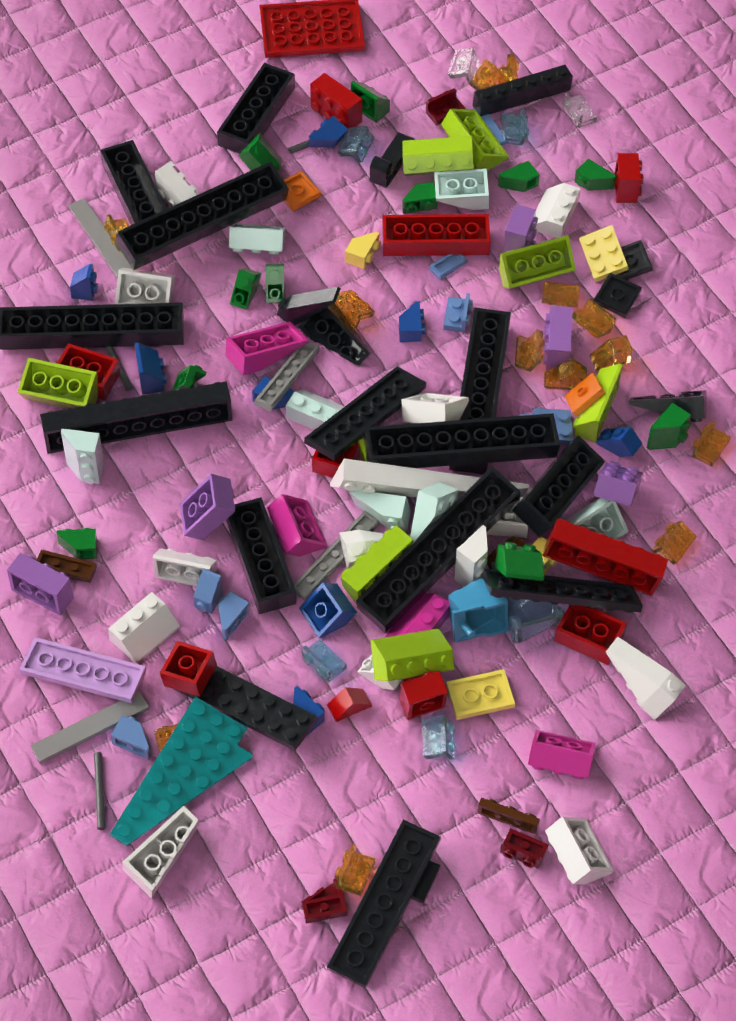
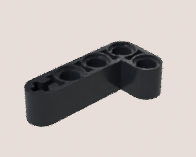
M398 132L383 156H375L370 165V182L387 188L403 165V141L415 140V138Z

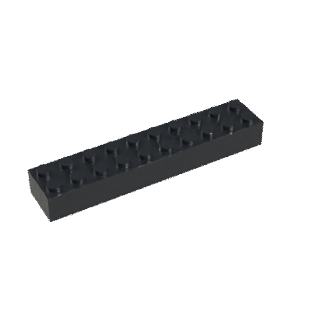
M269 162L117 231L116 244L134 271L285 201L289 188L273 164Z
M183 302L0 307V350L66 348L68 343L82 348L135 346V343H141L145 346L184 345Z
M474 308L460 394L461 397H469V402L460 420L496 417L511 312ZM488 463L449 466V470L485 474L488 469Z
M227 381L159 392L157 394L141 395L129 399L124 398L95 405H85L78 408H67L61 411H50L40 414L47 454L64 451L61 429L99 433L101 444L232 421V408Z
M554 413L365 427L364 432L367 462L409 468L557 458L560 448Z
M492 466L356 600L357 608L386 633L456 563L457 548L482 525L486 527L487 533L520 500L521 491Z

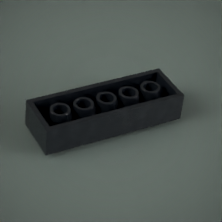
M264 63L217 131L218 146L240 154L259 133L263 136L294 90L295 74Z
M134 140L100 150L102 165L131 225L166 209Z
M578 435L562 450L512 511L532 531L541 537L553 527L557 518L559 519L606 461Z
M262 497L235 504V512L226 519V523L258 614L296 604V591Z

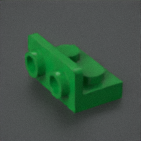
M198 365L186 367L178 372L172 391L193 387L196 381L206 376L207 372Z

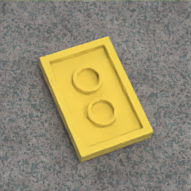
M612 225L579 238L595 282L606 279L609 273L616 275L629 270Z
M504 669L446 682L456 720L515 708L514 698Z

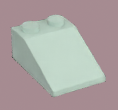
M487 169L434 172L437 202L469 210L489 209Z
M438 482L418 491L410 535L413 539V544L458 500V489Z
M363 490L349 491L355 506L363 512L366 511L386 528L392 529L397 525L403 531H407L411 508L405 496L377 492L365 493Z

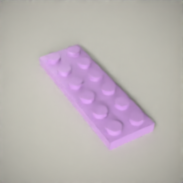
M36 637L19 669L20 674L128 703L133 702L147 671L146 666Z

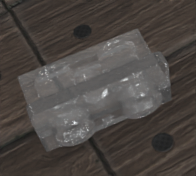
M474 48L455 50L448 71L450 79L466 77L468 83L473 82L478 64L480 63V57Z
M568 93L564 94L562 101L563 109L569 113L571 121L575 122L578 128L597 122V116L582 94L570 97Z

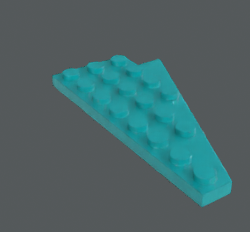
M195 697L109 836L128 846L251 760L253 754L238 746L247 728Z

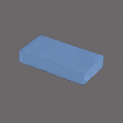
M448 254L429 265V270L441 280L465 265L468 260L462 254H458V256Z

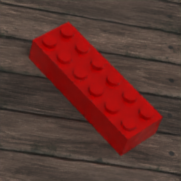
M489 214L382 215L383 256L490 255Z
M558 518L547 538L542 554L543 557L614 583L633 585L636 591L650 596L654 594L662 581L668 559L660 554L645 551L641 547H634L622 540H615L607 537L605 534L596 533L586 527H580L567 520Z

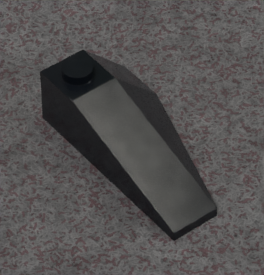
M333 287L294 294L286 299L283 298L278 304L279 309L276 315L286 322L290 321L295 326L334 304L341 288Z
M335 304L309 317L299 325V328L310 340L320 343L328 350L338 353L341 357L357 366H360L371 354L347 318Z
M706 390L681 392L682 394H679V396L668 393L661 395L660 398H656L655 395L633 397L629 399V405L664 413L674 403L691 414V422H700L706 417Z

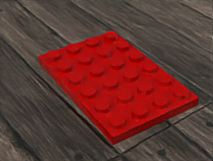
M321 0L259 5L265 58L365 51L358 0Z

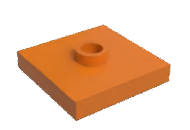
M302 171L283 180L289 188L287 199L283 202L292 212L321 197V191Z
M592 372L568 392L565 398L573 414L577 417L602 397L605 391L597 376Z

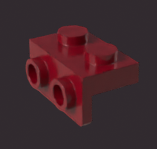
M455 88L426 101V114L436 126L443 122L450 109H465L456 97L457 91Z
M510 828L505 840L501 844L500 853L508 859L521 861L527 867L539 869L549 844Z

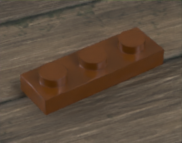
M42 549L36 560L42 564L50 565L53 570L59 573L64 572L69 578L91 583L97 568V564L94 562Z
M480 799L478 814L536 835L540 819L535 815L517 811L512 806H503L493 799Z

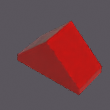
M345 687L327 704V707L335 722H338L372 707V704L363 689Z

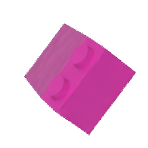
M289 321L226 338L225 356L242 375H249L266 368L306 345L309 340Z

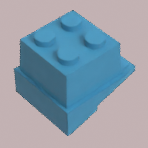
M482 578L472 581L467 586L448 595L450 620L452 622L453 640L455 643L484 635L490 637L509 631L508 601L505 597L496 598L490 596L485 581Z

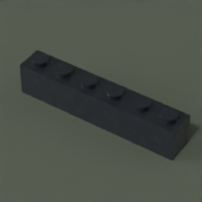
M561 65L474 91L472 106L480 116L550 97L569 91L573 75L566 65Z

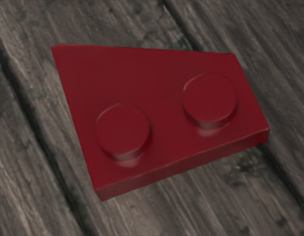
M339 877L333 879V883L325 889L322 887L314 895L301 901L306 924L348 916Z

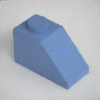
M203 568L194 593V607L201 612L212 614L223 596L221 575Z
M231 591L226 596H222L218 602L222 635L225 640L230 637L250 613L249 602Z
M122 715L111 734L112 744L149 760L150 750L141 723L133 717Z

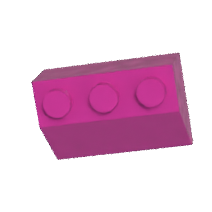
M281 494L267 507L270 519L274 523L276 533L282 542L283 550L286 554L300 557L327 547L308 500Z
M425 593L393 625L385 637L440 629L450 616L449 601L435 593Z
M536 730L528 765L537 770L549 769L555 774H571L572 777L577 779L588 778L596 743Z

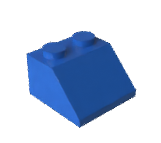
M135 343L142 394L164 392L163 384H167L166 374L161 372V369H164L163 358H159L157 350L141 343Z
M322 582L299 608L318 638H322L344 627L357 613L339 585Z

